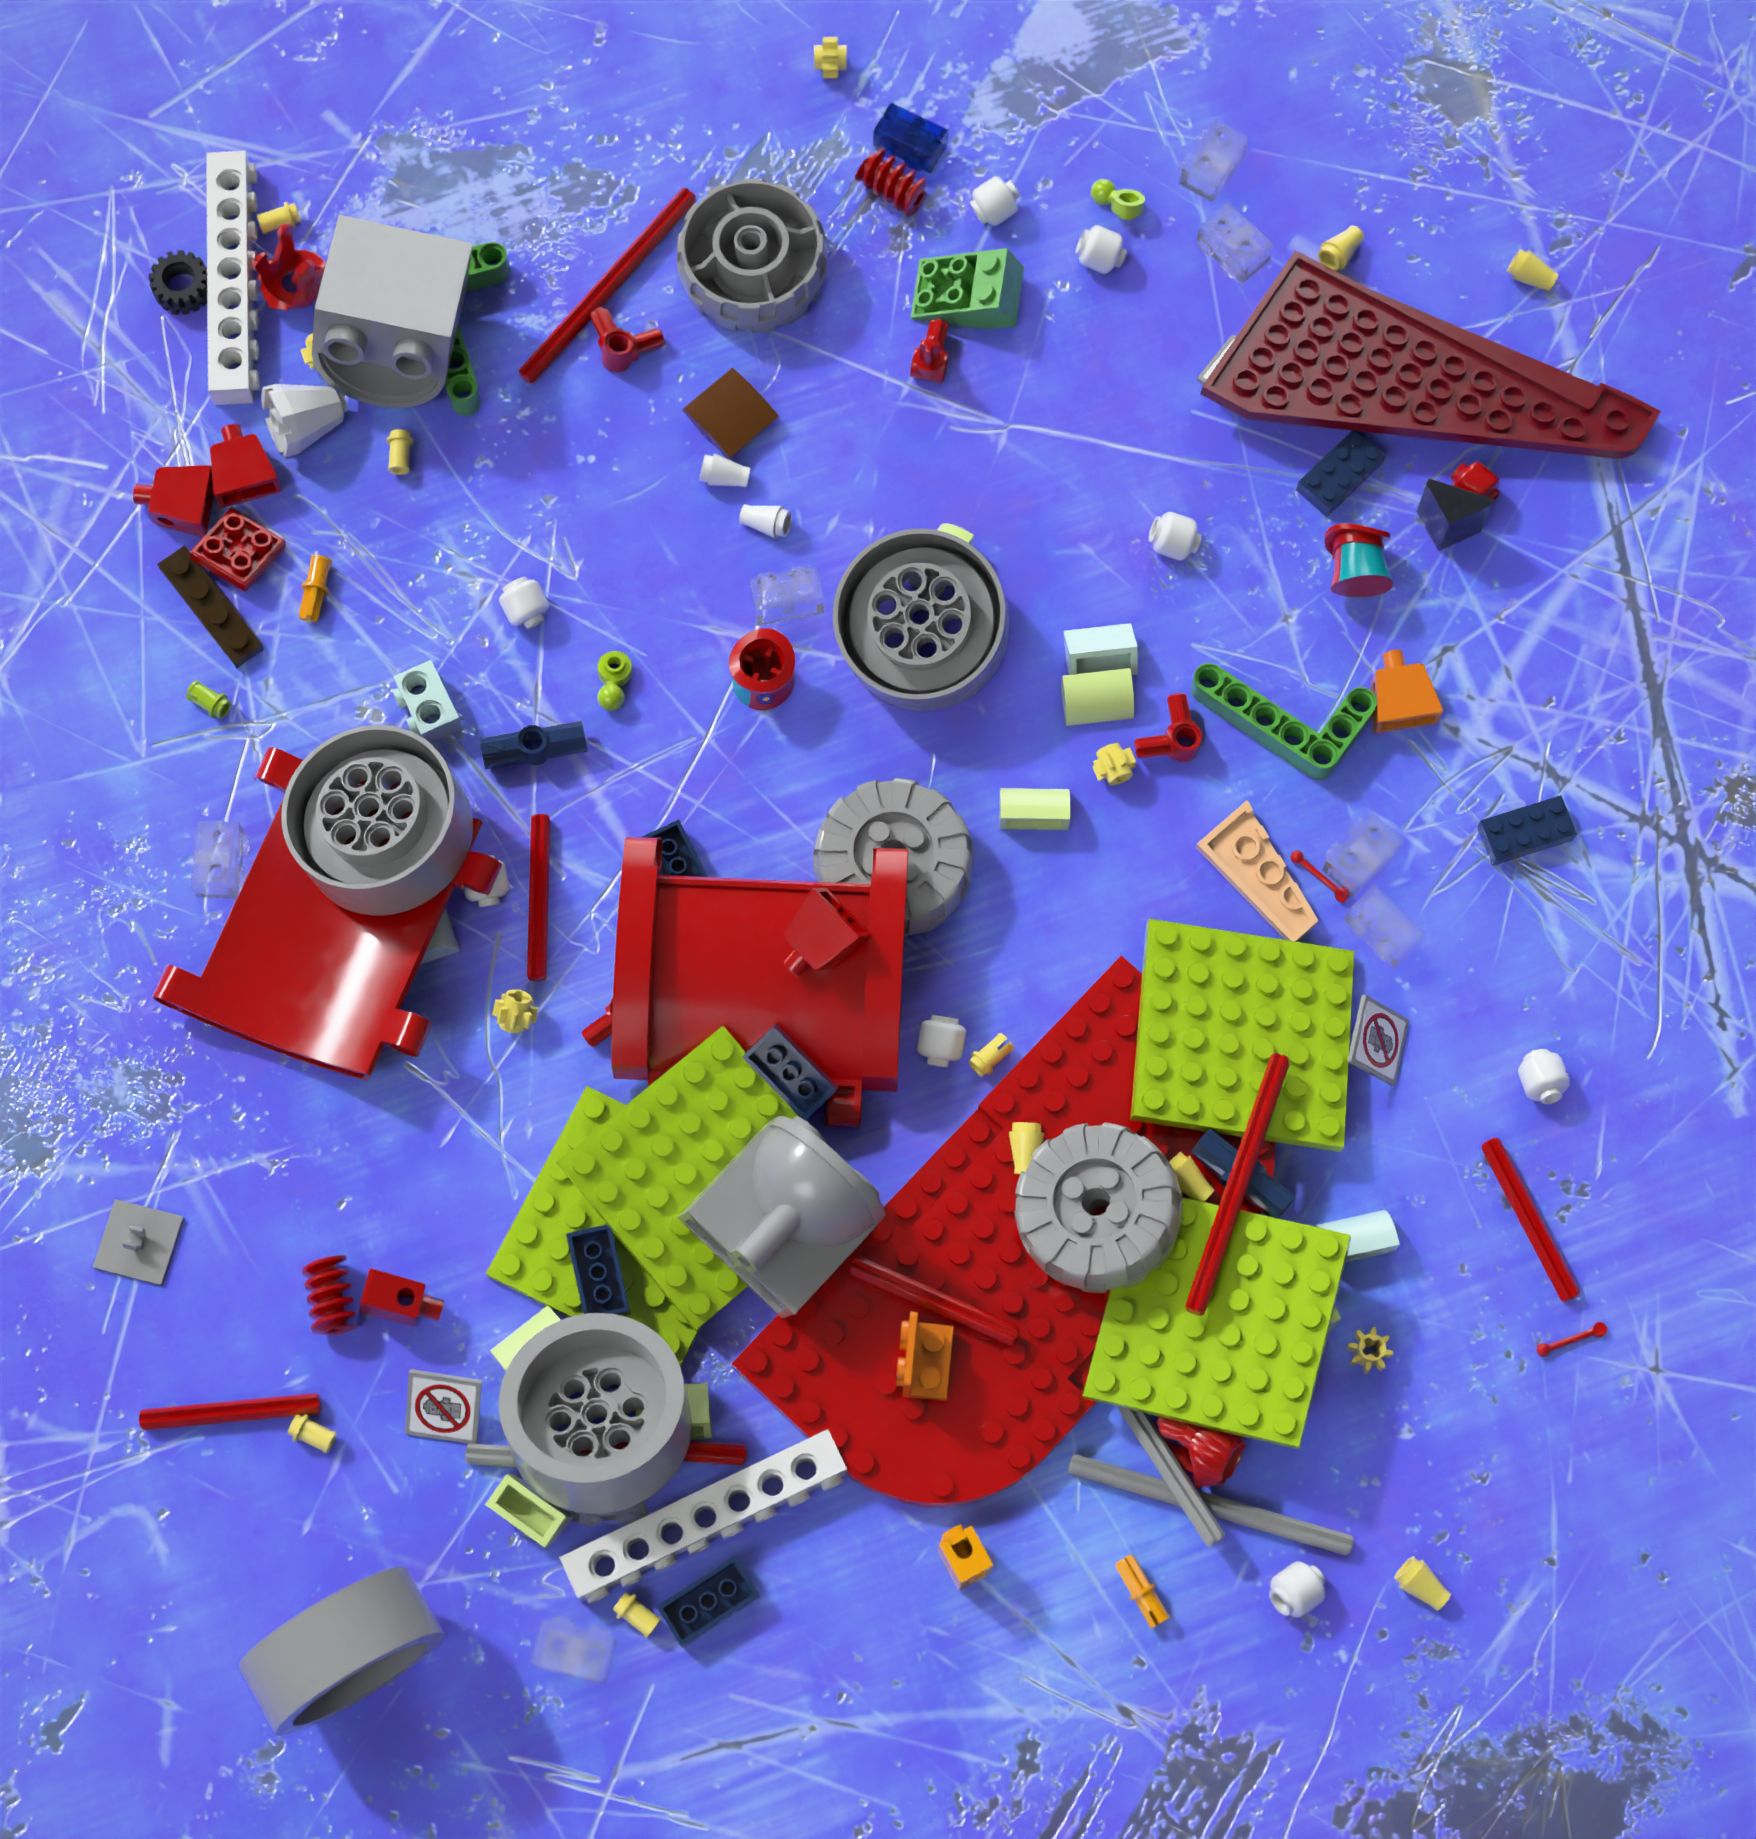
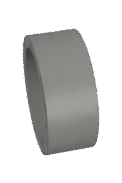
M922 528L898 531L884 536L867 546L854 558L844 572L837 587L833 604L835 637L839 649L852 672L872 694L899 708L933 711L951 707L965 701L982 689L993 677L1003 660L1008 645L1010 632L1008 606L994 569L987 559L968 542L939 530ZM911 577H918L922 580V584L918 590L907 591L904 589L906 580ZM949 586L955 590L954 596L948 601H942L937 598V592L942 587ZM892 600L896 602V609L893 613L889 615L879 613V607L884 601ZM926 610L929 612V618L924 624L918 625L911 621L916 611ZM957 619L963 623L958 633L948 634L944 631V627L949 620ZM894 633L904 636V641L898 648H890L886 645L887 638ZM923 644H935L937 646L936 653L929 658L921 657L919 650Z
M368 725L349 729L329 738L316 747L301 762L290 779L284 795L282 829L286 844L295 860L320 891L331 901L345 909L360 914L390 915L405 912L422 905L440 893L454 879L470 849L473 834V816L469 799L463 787L441 754L431 743L418 734L403 728L389 725ZM367 780L362 787L356 788L361 781ZM401 782L396 789L390 790L392 785ZM344 807L341 813L334 815L337 809ZM379 809L374 816L367 817L371 811ZM413 811L408 818L401 820L405 813ZM356 836L353 842L345 845V842L350 837ZM390 838L386 845L378 847L383 840Z
M589 1313L568 1317L555 1322L535 1334L520 1348L511 1360L502 1380L499 1393V1416L516 1467L526 1483L539 1496L555 1506L587 1514H602L627 1509L648 1499L665 1486L675 1475L686 1456L692 1434V1417L680 1365L668 1344L655 1331L636 1320L616 1314ZM610 1386H620L614 1392L605 1391ZM574 1393H584L578 1399H569ZM636 1409L643 1410V1412L639 1416H627L630 1412ZM598 1417L606 1418L601 1424H591ZM562 1424L570 1425L569 1428H567L564 1431H555V1429ZM620 1442L629 1443L624 1449H614L615 1445ZM582 1450H593L588 1456H577Z
M395 1567L355 1582L301 1612L255 1645L242 1658L238 1667L275 1735L286 1736L322 1722L381 1689L432 1652L443 1640L444 1633L407 1568Z

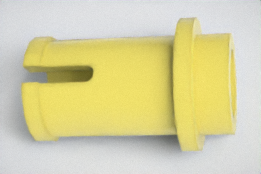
M284 202L283 207L257 214L258 222L264 235L278 230L281 224L286 225L290 223L294 228L296 223L301 222L295 203L288 204V202Z
M392 430L390 436L387 437V443L390 445L388 471L392 474L403 475L410 471L409 454L410 446L413 445V438L410 437L411 433L407 430Z
M998 1033L979 1052L974 1051L971 1053L972 1058L968 1061L969 1065L979 1076L983 1077L985 1074L990 1075L993 1073L992 1068L1005 1056L1014 1051V1046L1011 1042L1005 1044L1000 1050L997 1049L1008 1039L1002 1033Z
M297 1414L287 1433L293 1437L292 1441L297 1442L301 1440L322 1450L326 1454L330 1451L337 1437L336 1431L327 1429L309 1420V1415L307 1414L303 1417Z
M625 1592L612 1610L618 1614L616 1616L617 1619L622 1617L647 1638L658 1625L661 1618L635 1600L637 1597L635 1594L631 1596Z

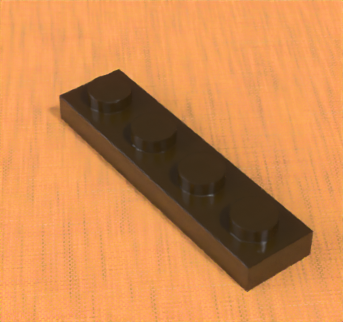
M185 545L157 564L162 574L236 669L264 650L261 642L201 565L190 559V551Z

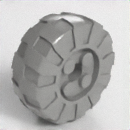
M742 179L741 182L727 184L726 182L708 191L706 197L698 204L695 202L689 209L683 221V229L678 234L677 268L680 281L688 294L690 302L702 315H708L716 321L718 326L728 330L737 331V329L749 330L752 333L773 331L774 327L784 323L790 324L797 320L807 311L809 303L817 299L826 277L828 261L827 242L822 224L816 212L809 203L805 204L800 199L799 193L783 184L768 183L764 179Z
M895 778L893 781L879 782L876 779L857 786L856 791L846 798L841 796L827 812L815 840L813 861L817 882L871 884L873 847L908 849L904 940L906 936L917 933L923 935L934 930L951 913L955 912L970 884L973 870V848L965 821L962 816L957 814L951 801L935 789L929 790L919 786L918 781Z
M1105 1122L1102 1126H1089L1088 1123L1064 1129L1063 1134L1051 1141L1047 1139L1031 1155L1032 1161L1025 1172L1021 1171L1015 1191V1219L1020 1238L1027 1252L1046 1274L1064 1285L1080 1288L1083 1292L1107 1293L1109 1289L1119 1287L1127 1289L1146 1280L1147 1274L1156 1267L1160 1268L1169 1258L1174 1249L1177 1235L1181 1231L1183 1219L1182 1193L1177 1176L1168 1159L1149 1139L1139 1136L1129 1128ZM1103 1206L1107 1207L1105 1213L1099 1216H1093V1213L1097 1208Z

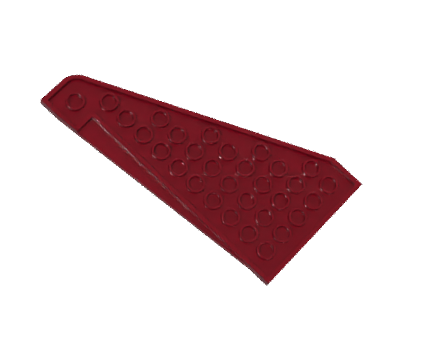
M1296 250L1214 368L1200 392L1202 396L1250 420L1613 459L1626 458L1635 454L1642 446L1661 413L1660 410L1632 395L1600 383L1599 386L1373 291Z

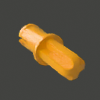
M322 555L311 556L306 582H303L301 585L304 592L298 616L299 619L307 623L319 620L323 597L329 591L326 584L332 560Z
M1128 1555L1115 1564L1116 1569L1132 1595L1129 1597L1130 1601L1135 1600L1149 1625L1148 1627L1151 1629L1170 1618V1615L1166 1612L1153 1589L1156 1586L1155 1583L1150 1584L1135 1556Z

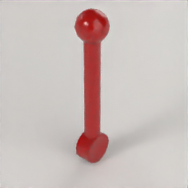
M1295 850L1291 853V861L1295 864H1301L1335 893L1337 901L1345 902L1350 897V892L1347 888H1339L1305 860L1301 851Z
M1597 1322L1592 1326V1329L1551 1344L1540 1343L1536 1348V1352L1541 1357H1547L1550 1351L1591 1336L1602 1337L1607 1333V1326L1603 1322Z

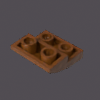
M734 368L728 370L682 409L702 435L706 434L726 459L732 457L779 417L759 392Z

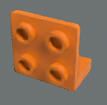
M910 1312V1321H902L900 1350H907L906 1358H898L896 1386H903V1397L947 1401L953 1326L918 1323V1312Z

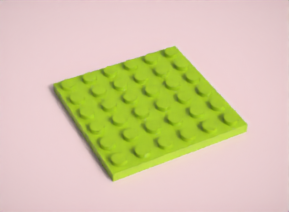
M1149 919L1146 923L1131 1120L1205 1132L1211 1129L1215 1133L1243 1137L1270 1056L1273 1053H1278L1289 1058V1067L1264 1140L1341 1152L1344 1148L1348 1081L1347 1060L1350 1043L1354 951Z
M724 1026L719 1028L556 1162L694 1331L747 1288L748 1285L677 1217L767 1123L778 1116H785L792 1120L797 1116L783 1098L742 1058L746 1052Z
M586 1086L486 1272L487 1277L545 1306L548 1305L551 1309L567 1317L583 1314L566 1234L605 1225L606 1223L556 1162L626 1106L625 1104ZM613 1233L631 1315L625 1317L636 1320L655 1331L671 1348L681 1368L701 1327L695 1331Z
M1182 1198L1183 1219L1181 1231L1177 1235L1174 1249L1169 1258L1160 1268L1156 1267L1147 1274L1146 1280L1127 1289L1119 1287L1110 1290L1083 1396L1085 1399L1300 1450L1351 1242V1235L1240 1210L1206 1312L1203 1316H1197L1188 1313L1185 1304L1219 1205Z

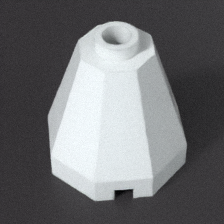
M273 384L262 387L261 403L263 410L270 408V417L265 418L267 427L277 450L280 453L283 452L285 457L299 454L342 423L344 413L347 412V404L343 394L337 393L332 387Z

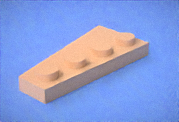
M1248 800L1197 843L1196 849L1284 940L1298 942L1317 925V917L1297 883L1293 882L1283 859L1280 854L1276 853L1270 843L1267 832L1253 814V808Z

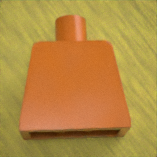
M1396 649L1385 652L1382 655L1385 669L1375 671L1371 681V691L1377 698V706L1372 716L1374 734L1438 724L1443 709L1425 666L1422 663L1406 665L1402 650Z

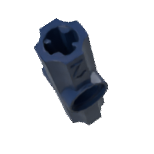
M582 721L543 728L537 725H528L519 732L480 738L481 752L486 770L521 763L540 765L549 758L588 752ZM538 740L542 742V745L536 750L525 748L530 741Z
M1209 1129L1198 1141L1190 1155L1217 1175L1220 1183L1225 1188L1238 1150L1213 1130ZM1257 1160L1244 1199H1247L1265 1215L1279 1219L1296 1196L1266 1173L1265 1167Z

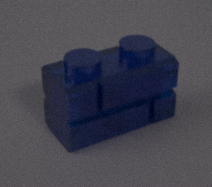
M892 102L885 110L883 117L879 120L873 132V146L876 147L877 151L883 148L886 150L885 157L889 158L893 155L903 160L911 170L917 172L924 170L932 173L939 158H941L947 148L949 139L948 129Z

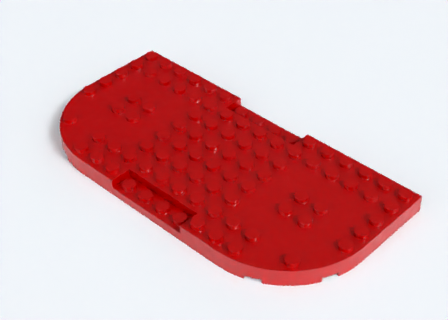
M1122 955L980 1102L978 1109L883 1207L885 1218L868 1234L794 1315L785 1318L777 1315L731 1363L732 1369L805 1438L808 1439L828 1429L833 1439L828 1444L838 1449L847 1468L846 1475L869 1491L904 1504L921 1507H951L982 1501L1007 1488H1011L1031 1474L1098 1403L1097 1401L1085 1399L1083 1393L1111 1289L1107 1290V1293L1083 1292L1080 1288L1064 1285L1046 1274L1030 1257L1020 1238L1016 1225L1015 1191L1020 1174H1014L1015 1166L1009 1132L1012 1131V1123L1041 1124V1132L1045 1133L1043 1142H1045L1047 1139L1053 1140L1063 1134L1064 1129L1075 1125L1088 1123L1089 1126H1102L1105 1122L1127 1127L1135 1134L1149 1139L1165 1155L1169 1162L1179 1152L1188 1157L1198 1141L1206 1133L1205 1131L1131 1120L1142 973ZM1217 1133L1235 1149H1239L1242 1137ZM1264 1140L1257 1160L1265 1167L1266 1173L1272 1178L1275 1166V1142ZM1190 1155L1209 1185L1215 1189L1204 1202L1220 1205L1225 1188L1220 1183L1219 1177ZM1181 1192L1182 1198L1194 1200L1186 1194H1184L1183 1192ZM1247 1199L1243 1200L1241 1211L1261 1215L1262 1211ZM1103 1206L1097 1208L1094 1211L1093 1216H1099L1105 1213L1107 1207ZM856 1256L864 1257L1010 1322L1020 1328L1016 1342L1011 1346L859 1279L850 1274L852 1262ZM910 1312H918V1323L953 1326L947 1401L903 1397V1386H896L898 1358H906L907 1350H900L902 1321H910Z

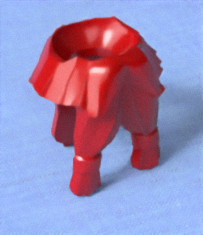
M281 224L277 232L279 244L275 249L274 259L267 260V254L262 252L254 258L252 266L258 272L257 279L261 283L260 290L269 307L285 311L301 310L309 307L317 300L326 262L315 252H310L306 249H295L292 239V224ZM294 271L292 282L296 284V293L288 292L282 287L284 276Z
M1159 1417L1156 1423L1159 1427V1433L1181 1467L1193 1472L1195 1488L1224 1485L1225 1481L1233 1475L1235 1468L1241 1462L1242 1451L1246 1447L1245 1438L1231 1433ZM1165 1438L1178 1441L1183 1446L1178 1447L1176 1444L1168 1442Z

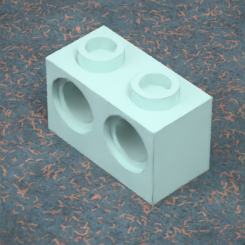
M431 660L393 676L397 688L392 690L400 709L407 707L411 715L410 718L406 719L411 732L418 734L432 744L463 730L459 716ZM423 685L426 687L425 691L421 694L414 695L410 693L415 686ZM431 714L440 715L439 720L435 723L428 724L424 722L425 718Z

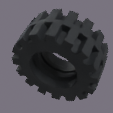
M178 250L176 255L172 251L167 252L168 257L165 259L161 255L157 259L159 264L153 263L151 267L152 273H149V284L158 304H161L165 311L170 309L172 314L178 315L179 311H182L183 315H187L190 309H193L194 312L200 310L198 305L202 304L204 306L207 303V268L199 256L196 258L195 254L190 251L185 255L184 250ZM188 274L194 277L192 284L184 290L173 291L167 288L170 280L177 275Z

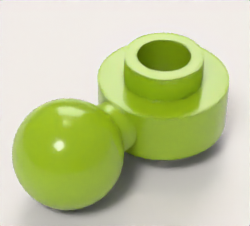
M1099 179L1091 187V197L1094 202L1099 205L1112 203V211L1121 219L1132 220L1144 212L1145 196L1138 191L1130 189L1117 191L1114 183L1108 179Z
M610 651L602 655L598 661V677L605 685L599 690L597 700L604 710L616 711L624 703L625 696L620 687L631 679L632 664L626 654L619 651ZM619 664L620 667L613 669L609 665Z

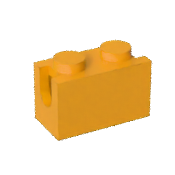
M960 1524L942 1534L943 1538L938 1546V1554L959 1591L991 1574L993 1563L972 1525L963 1529Z

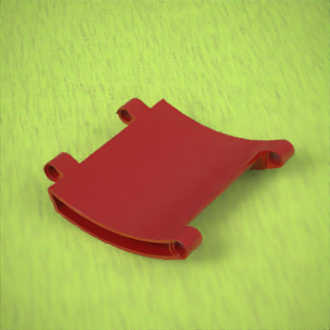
M268 747L254 776V780L258 779L262 783L283 792L285 795L290 779L303 760L278 748ZM358 784L356 788L362 787L363 785ZM282 799L201 977L179 967L167 965L152 998L175 1011L246 1041L320 1068L367 1081L372 1075L384 1046L412 1057H419L430 1032L432 1022L415 1013L400 1010L454 887L462 890L466 887L475 892L489 895L502 868V864L491 856L471 851L483 824L480 819L473 818L472 841L467 856L454 879L435 897L416 908L396 914L367 915L353 912L337 905L326 897L291 854L282 829ZM344 807L337 809L334 815L341 813ZM379 809L371 811L367 817L374 816ZM413 811L405 813L401 820L408 818ZM356 836L350 837L345 842V845L353 842ZM390 838L383 840L378 847L386 845Z
M626 837L621 871L614 966L611 1043L613 1078L648 1080L649 1087L722 1026L727 1029L741 1048L747 1052L777 1023L839 1086L837 1091L826 1100L825 1126L860 1127L862 1090L898 1091L908 849L873 847L871 884L660 875L662 839ZM813 888H827L872 936L833 968L816 971L809 965L800 976H797L784 964V961L795 950L785 940L784 932L809 892Z

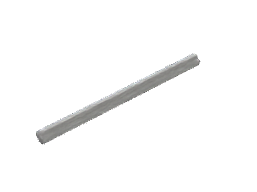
M1077 1454L1071 1458L1068 1472L1071 1475L1181 1507L1166 1482L1162 1479ZM1197 1490L1212 1515L1216 1518L1345 1556L1349 1555L1352 1551L1354 1543L1352 1535Z

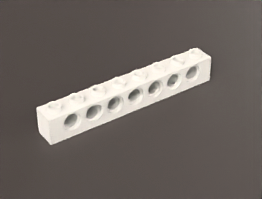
M246 150L206 153L208 392L214 405L254 403V390H259L260 386L258 371L254 370V360H259V346L257 340H253V330L259 329L257 310H253V301L258 300L257 281L253 280V271L256 270L252 266V262L257 256L256 251H252V242L258 240L257 225L255 221H252V212H257L256 193L252 192V183H257L255 163H250ZM231 187H238L233 191H227ZM231 216H238L234 220H227ZM232 245H239L233 250H228ZM239 274L235 279H228L231 275ZM233 304H240L235 309H228ZM232 334H240L235 339H228V337ZM232 364H241L236 369H228Z
M827 1429L559 1558L578 1600L581 1602L587 1599L590 1604L609 1595L607 1589L621 1583L622 1587H627L643 1578L641 1573L652 1567H655L656 1571H660L676 1563L675 1556L687 1550L690 1555H693L710 1546L708 1540L719 1535L726 1539L744 1530L742 1524L754 1518L757 1523L773 1517L777 1514L775 1508L785 1503H789L790 1507H793L810 1498L808 1492L821 1486L823 1491L838 1486L843 1482L842 1476L846 1475L847 1468ZM810 1462L814 1464L817 1469L814 1477L808 1480L800 1479L795 1473L800 1463ZM769 1478H778L783 1483L782 1491L775 1496L767 1495L762 1490L763 1483ZM741 1493L749 1497L750 1504L746 1510L736 1512L729 1507V1501L735 1494ZM705 1509L712 1510L716 1514L715 1523L708 1528H702L696 1524L697 1514ZM671 1525H676L683 1531L682 1538L675 1544H668L662 1539L663 1531ZM638 1541L645 1542L649 1546V1552L642 1560H634L629 1557L631 1545ZM609 1557L615 1561L614 1571L605 1577L597 1575L595 1571L596 1563L601 1558Z

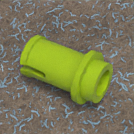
M198 680L192 682L187 689L188 693L185 695L187 700L207 710L212 718H224L232 705L226 694H218Z

